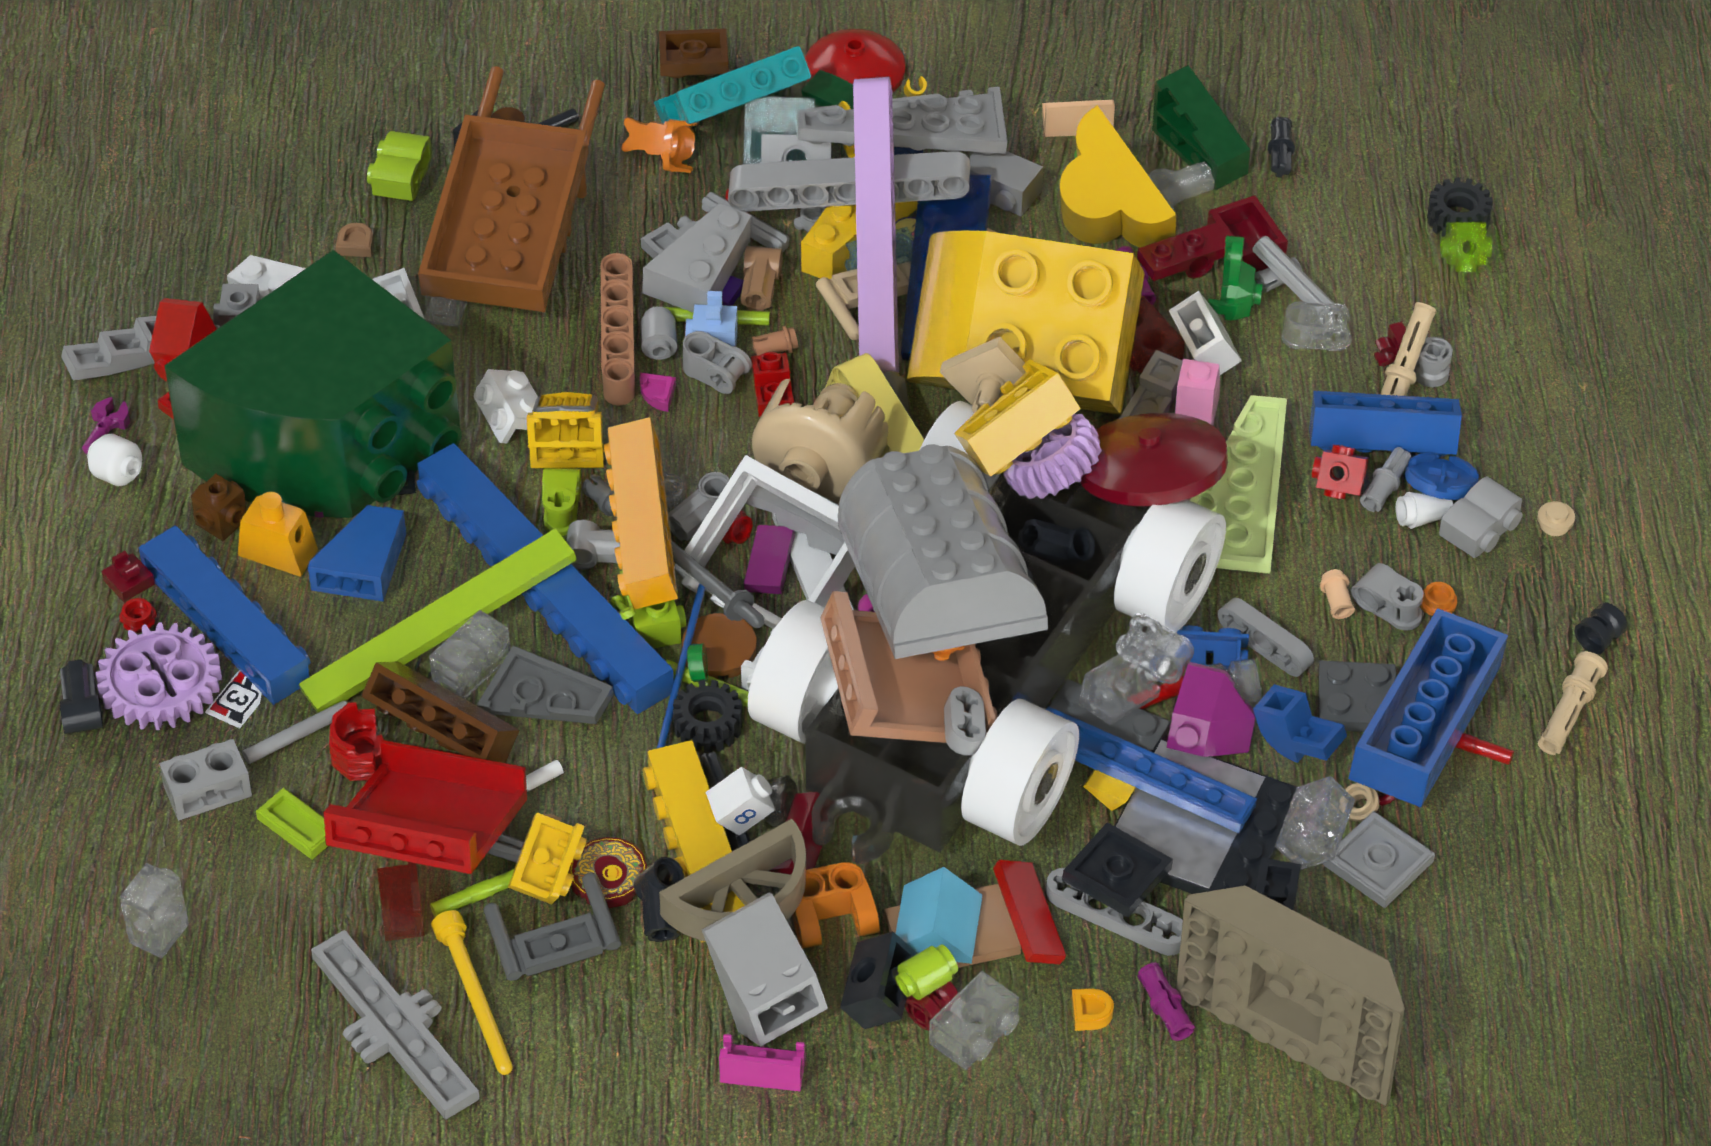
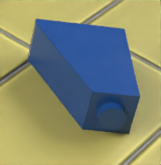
M367 505L310 560L308 572L311 591L383 602L406 537L404 510Z

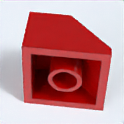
M164 298L159 302L149 353L155 362L154 369L165 382H167L164 365L217 330L203 302Z

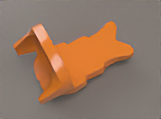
M631 117L624 119V125L629 133V137L622 144L623 152L645 150L650 155H661L663 170L685 173L693 171L692 166L682 162L691 158L694 153L695 132L690 126H697V122L687 124L683 120L669 119L665 123L656 121L642 123Z

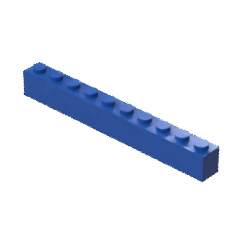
M454 443L417 463L419 473L417 486L423 497L427 500L431 498L438 506L444 519L448 522L453 521L460 529L466 542L469 544L474 543L478 547L488 565L494 566L543 536ZM569 564L522 593L530 609L534 612L539 611L546 619L552 632L556 635L561 634L568 642L574 655L578 658L583 657L590 665L596 678L600 681L605 680L608 685L613 686L614 694L618 701L623 705L628 704L637 715L671 694L674 682L673 668L626 620L622 619L621 615L572 564Z

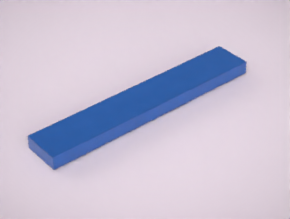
M1049 706L1046 708V710L1077 724L1079 744L1075 761L1237 833H1240L1256 807L1257 798L1054 708Z

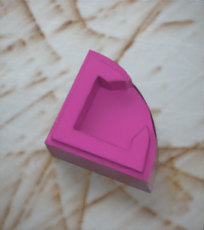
M640 372V391L645 401L658 410L669 412L676 387V377Z

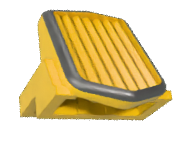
M574 392L553 393L537 397L532 413L527 415L530 467L604 468L602 412H598V398L592 394Z

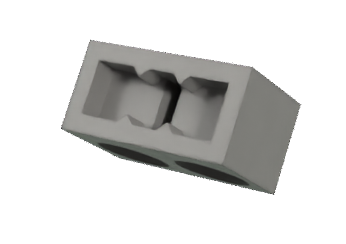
M234 739L215 743L207 748L186 755L175 756L170 760L159 763L163 786L178 821L252 796L248 771Z

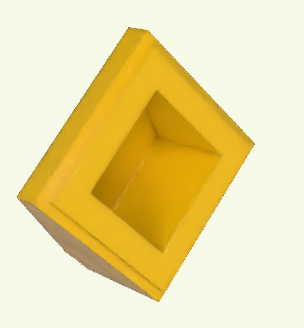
M1095 769L1083 786L1111 811L1125 804L1136 788Z

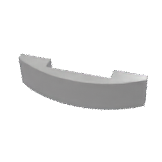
M1156 350L1139 377L1140 385L1119 419L1145 413H1168L1177 395L1182 360Z

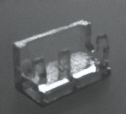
M1132 646L1084 675L1078 704L1109 725H1112L1159 697L1160 687L1146 678L1145 670L1153 676L1158 675L1161 671L1153 661L1140 654L1138 648Z

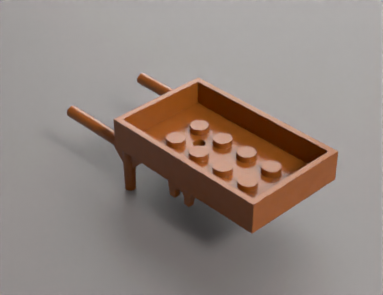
M494 66L490 69L477 116L465 114L418 272L421 295L545 312L561 253H566L567 236L570 237L572 232L571 216L576 198H584L587 195L585 165L589 154L588 146L605 84L601 80H593L591 82L579 129L491 118L504 70Z

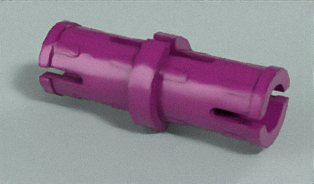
M1155 962L1145 965L1138 971L1139 975H1137V978L1151 999L1150 1007L1156 1015H1160L1172 1040L1180 1041L1186 1039L1194 1032L1195 1026L1181 1005L1182 997L1179 991L1171 987L1159 963Z

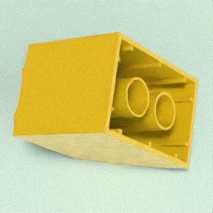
M945 231L932 234L929 241L907 381L955 389L940 373L942 362L1001 337L1025 363L1031 359L1058 372L1081 409L1122 415L1145 272L1134 253L989 231Z

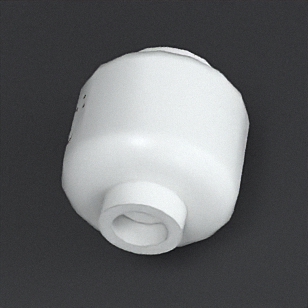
M105 434L94 441L88 450L87 458L90 472L95 477L112 485H127L135 479L141 470L142 453L136 443L118 435Z

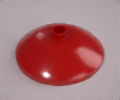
M843 29L830 33L816 41L805 56L811 78L807 79V82L819 70L840 77L851 84L854 83V79L890 77L893 93L901 85L905 76V58L900 48L889 38L866 29Z

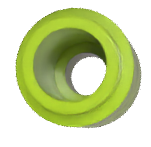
M943 944L937 947L929 946L898 965L899 975L896 976V982L905 996L910 997L912 995L915 999L920 1000L950 982L952 975L958 972V965L952 953Z

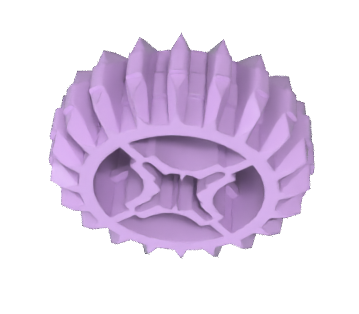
M1074 413L1072 420L1060 429H1053L1045 435L1038 447L1029 452H1023L1012 460V465L1004 471L1003 475L1019 496L1026 495L1028 499L1036 496L1042 499L1049 493L1055 496L1059 490L1069 489V486L1074 482H1081V476L1092 471L1091 466L1099 461L1098 455L1102 449L1099 445L1098 433L1089 420L1085 419L1083 414Z

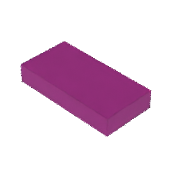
M757 526L744 580L745 590L755 593L782 594L791 557L790 552L795 537L794 530L785 526Z

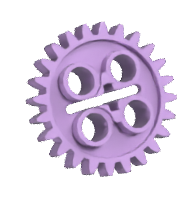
M162 622L157 624L155 631H150L146 624L142 625V634L139 635L129 630V640L124 641L116 638V649L106 648V659L98 661L100 671L96 672L99 697L103 698L105 709L112 708L115 719L124 715L125 723L128 726L136 719L139 720L140 729H144L149 722H154L156 730H160L164 721H168L169 725L175 728L176 719L179 717L186 722H190L189 713L194 711L198 714H203L202 703L212 704V693L220 691L218 683L219 680H222L218 654L214 652L213 644H206L203 634L193 637L191 627L180 633L177 623H174L169 631L164 630ZM144 655H147L151 659V661L153 662L154 670H151L150 661ZM164 682L167 683L168 691H169V693L172 694L174 697H171V696L167 693V691L165 690Z

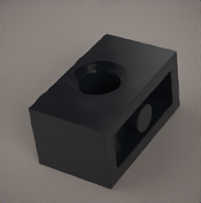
M893 931L857 942L840 1008L864 1029L902 1019L907 996L903 994L896 982V976L899 975L898 965L918 953Z

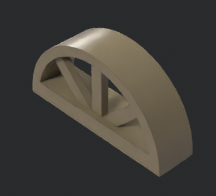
M790 819L660 891L661 917L681 933L705 941L702 929L733 913L724 912L728 893L733 891L744 905L757 899L746 885V883L782 888L774 898L784 917L788 920L799 906L806 886V848L802 833L793 819ZM792 858L794 869L791 875L768 872ZM712 903L711 911L701 909Z

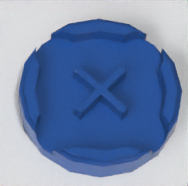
M1429 452L1420 453L1410 458L1405 472L1406 481L1414 489L1425 495L1439 499L1459 500L1464 498L1468 491L1479 481L1478 471L1469 462L1459 457L1449 456V460L1439 459L1440 454Z

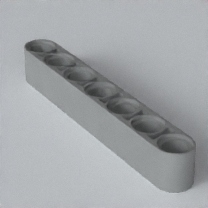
M955 151L894 155L895 202L957 199L965 196L970 187L969 158L965 154ZM855 157L738 165L730 172L729 205L740 211L856 205Z

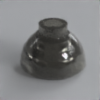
M780 775L768 780L772 789V794L769 797L775 811L762 820L775 828L786 822L795 794L798 793L797 785L789 775Z

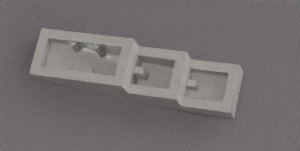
M156 316L136 318L134 328L100 332L97 343L63 346L61 357L73 381L112 375L155 363L149 353Z
M759 485L755 487L746 501L747 505L775 513L778 526H785L791 530L806 534L810 547L837 555L845 542L840 530Z

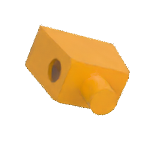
M267 492L257 496L240 522L238 556L302 577L310 560L318 552L306 512L301 508L283 503L281 496L276 492Z

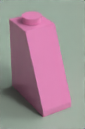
M1183 359L1177 385L1175 414L1192 416L1214 425L1220 396L1219 364Z

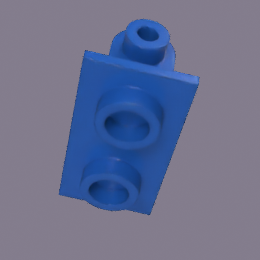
M1183 626L1181 630L1173 633L1172 644H1179V646H1172L1171 661H1179V665H1188L1189 662L1205 665L1206 653H1213V664L1217 667L1240 668V665H1247L1248 650H1241V648L1248 647L1249 634H1241V630L1235 628H1221L1218 632H1203V628L1198 626Z

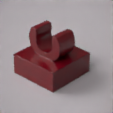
M1402 321L1389 324L1388 337H1381L1375 340L1379 352H1375L1374 357L1379 366H1387L1394 363L1406 332Z
M125 550L112 557V565L101 571L103 581L123 602L155 585L153 574L133 553L128 555Z

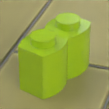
M389 131L385 140H380L378 144L375 163H370L367 170V183L371 184L372 194L413 201L419 192L422 178L425 176L431 162L432 148L430 137Z

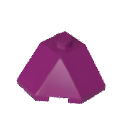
M1193 662L1188 663L1173 711L1166 748L1202 757L1249 752L1256 717L1250 704L1245 703L1235 689V682L1227 671Z

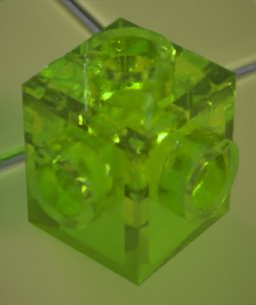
M1446 222V237H1441L1440 256L1441 258H1446V264L1455 265V272H1476L1477 265H1486V257H1491L1492 238L1491 236H1486V222ZM1468 241L1470 247L1464 253L1462 246L1464 242Z

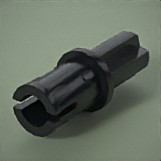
M1276 117L1270 124L1271 140L1268 143L1267 150L1271 155V171L1275 173L1276 177L1282 178L1283 175H1289L1291 172V155L1295 151V144L1292 141V121L1286 117Z

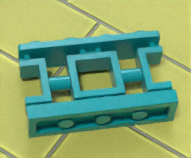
M796 46L680 90L675 94L654 101L661 123H665L669 119H676L692 124L791 87L794 84L810 79L811 74L801 48Z

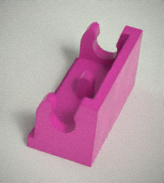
M724 1034L723 1049H720L719 1054L720 1083L801 1091L806 1061L805 1042H796V1051L736 1045L733 1044V1035Z

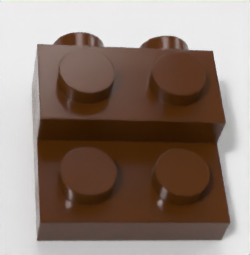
M726 28L659 31L661 76H669L671 78H683L686 75L715 77L729 72Z

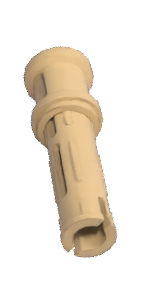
M1420 302L1415 303L1394 364L1386 367L1385 375L1387 377L1381 395L1407 396L1410 385L1415 384L1417 378L1414 369L1434 315L1437 312L1434 307Z
M1588 651L1578 653L1574 660L1575 668L1572 674L1567 676L1562 683V698L1538 741L1540 749L1547 754H1560L1583 705L1593 700L1596 694L1595 686L1608 670L1605 660L1595 653Z

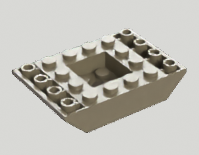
M1247 886L1188 895L1184 902L1176 986L1182 999L1190 1005L1199 1006L1211 1012L1222 1022L1230 1025L1233 1024L1250 1033L1259 1042L1269 1043L1284 1051L1291 1059L1312 1066L1321 1071L1328 1079L1340 1081L1355 1089L1362 1097L1375 1100L1386 1106L1391 1096L1405 1010L1389 960Z

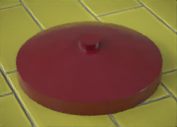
M1145 413L1117 419L1096 429L1102 451L1098 455L1099 461L1091 466L1092 471L1081 476L1080 483L1094 496L1121 505L1152 506L1180 502L1205 492L1222 478L1228 465L1226 440L1213 425L1201 419L1182 414Z

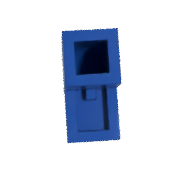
M1274 684L1253 708L1258 727L1265 740L1282 756L1297 763L1304 755L1327 761L1347 737L1343 724L1312 716L1307 696L1304 692Z

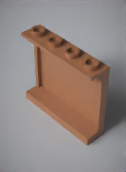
M832 591L820 619L850 735L947 743L945 739L944 706L951 691L960 686L975 690L983 698L987 734L997 719V710L992 706L989 695V682L984 677L980 664V651L975 647V644L966 645L963 650H956L950 654L949 659L944 661L935 659L932 652L895 659L876 613L852 610L847 592Z

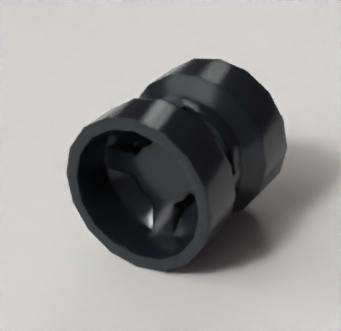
M1604 602L1591 612V617L1584 618L1576 625L1574 632L1579 644L1585 650L1601 654L1611 645L1613 639H1618L1627 630L1628 624L1624 614L1616 606Z

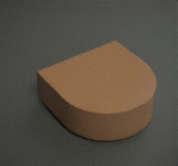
M363 223L345 225L338 233L336 252L341 256L371 257L374 246L372 229Z

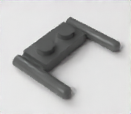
M587 873L582 878V883L594 915L588 913L515 935L512 940H510L499 906L493 902L484 906L483 911L507 980H517L523 974L530 976L602 954L605 949L615 950L621 946V940L596 874Z

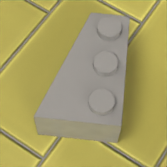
M721 203L717 204L643 267L642 293L693 313L694 304L707 305L708 291H722L746 246H748L751 235L752 215Z

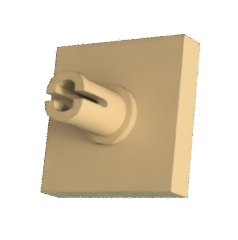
M1001 337L943 361L940 373L972 405L973 413L984 403H988L991 407L1003 395L999 388L1007 381H1011L1014 384L1026 372L1022 367L1025 362Z

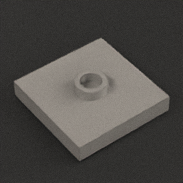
M1372 811L1324 856L1323 865L1380 906L1386 908L1434 862L1435 853L1384 817Z

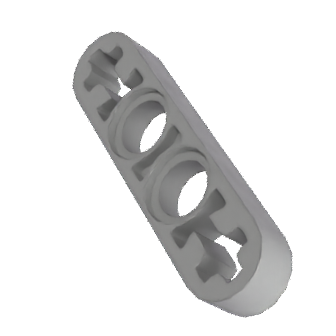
M1065 868L1053 870L1048 875L1046 895L1049 902L1056 907L1160 954L1170 956L1180 953L1183 920L1178 916L1143 901L1133 913L1140 914L1145 921L1140 925H1129L1123 919L1124 915L1110 907L1101 910L1092 908L1088 902L1093 898L1084 892L1082 894V891L1073 886L1059 891L1057 887L1062 888L1065 884L1070 885L1062 880ZM1170 932L1176 933V936L1172 935L1169 939L1163 937V935H1168Z

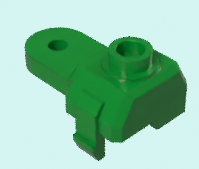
M1226 235L1220 300L1208 299V303L1217 314L1225 315L1224 320L1234 321L1249 317L1253 304H1261L1263 284L1256 283V268L1242 261L1244 237Z

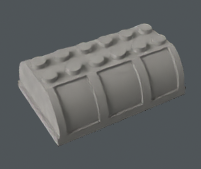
M935 444L926 445L919 451L909 453L892 451L886 453L882 458L868 461L851 477L844 488L839 502L837 514L838 527L895 659L1048 630V617L1044 600L1035 583L1028 577L1026 563L1019 548L1007 534L1004 517L997 503L988 492V486L981 469L969 455L952 446H939Z

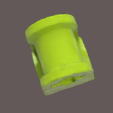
M544 468L542 477L544 529L550 532L556 528L561 536H565L568 533L569 525L577 521L578 502L581 499V469Z

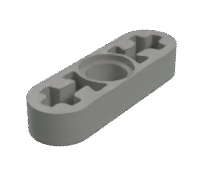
M1232 598L1218 610V619L1224 628H1235L1241 630V634H1249L1248 646L1287 674L1298 677L1313 664V654L1304 642L1242 599Z

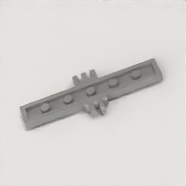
M345 930L311 949L312 959L361 1017V1019L344 1029L343 1036L348 1042H352L351 1046L356 1052H361L360 1057L365 1063H371L390 1052L445 1120L479 1100V1090L428 1030L433 1022L431 1018L436 1016L442 1007L436 1000H432L433 996L427 989L421 990L413 996L409 992L399 995Z

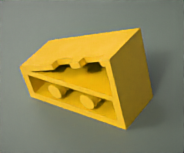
M1029 359L1022 366L1026 373L1014 384L1011 381H1007L999 389L1003 395L991 407L988 403H984L954 433L966 453L977 463L981 472L990 477L1003 473L1010 468L1013 463L1012 460L1023 452H1029L1038 447L1045 435L1053 429H1060L1072 420V415L1081 409L1058 372Z

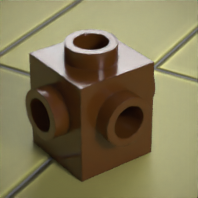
M218 474L213 475L207 482L200 484L191 495L195 524L221 541H224L240 527L241 519L246 513L243 489L236 482L227 481Z

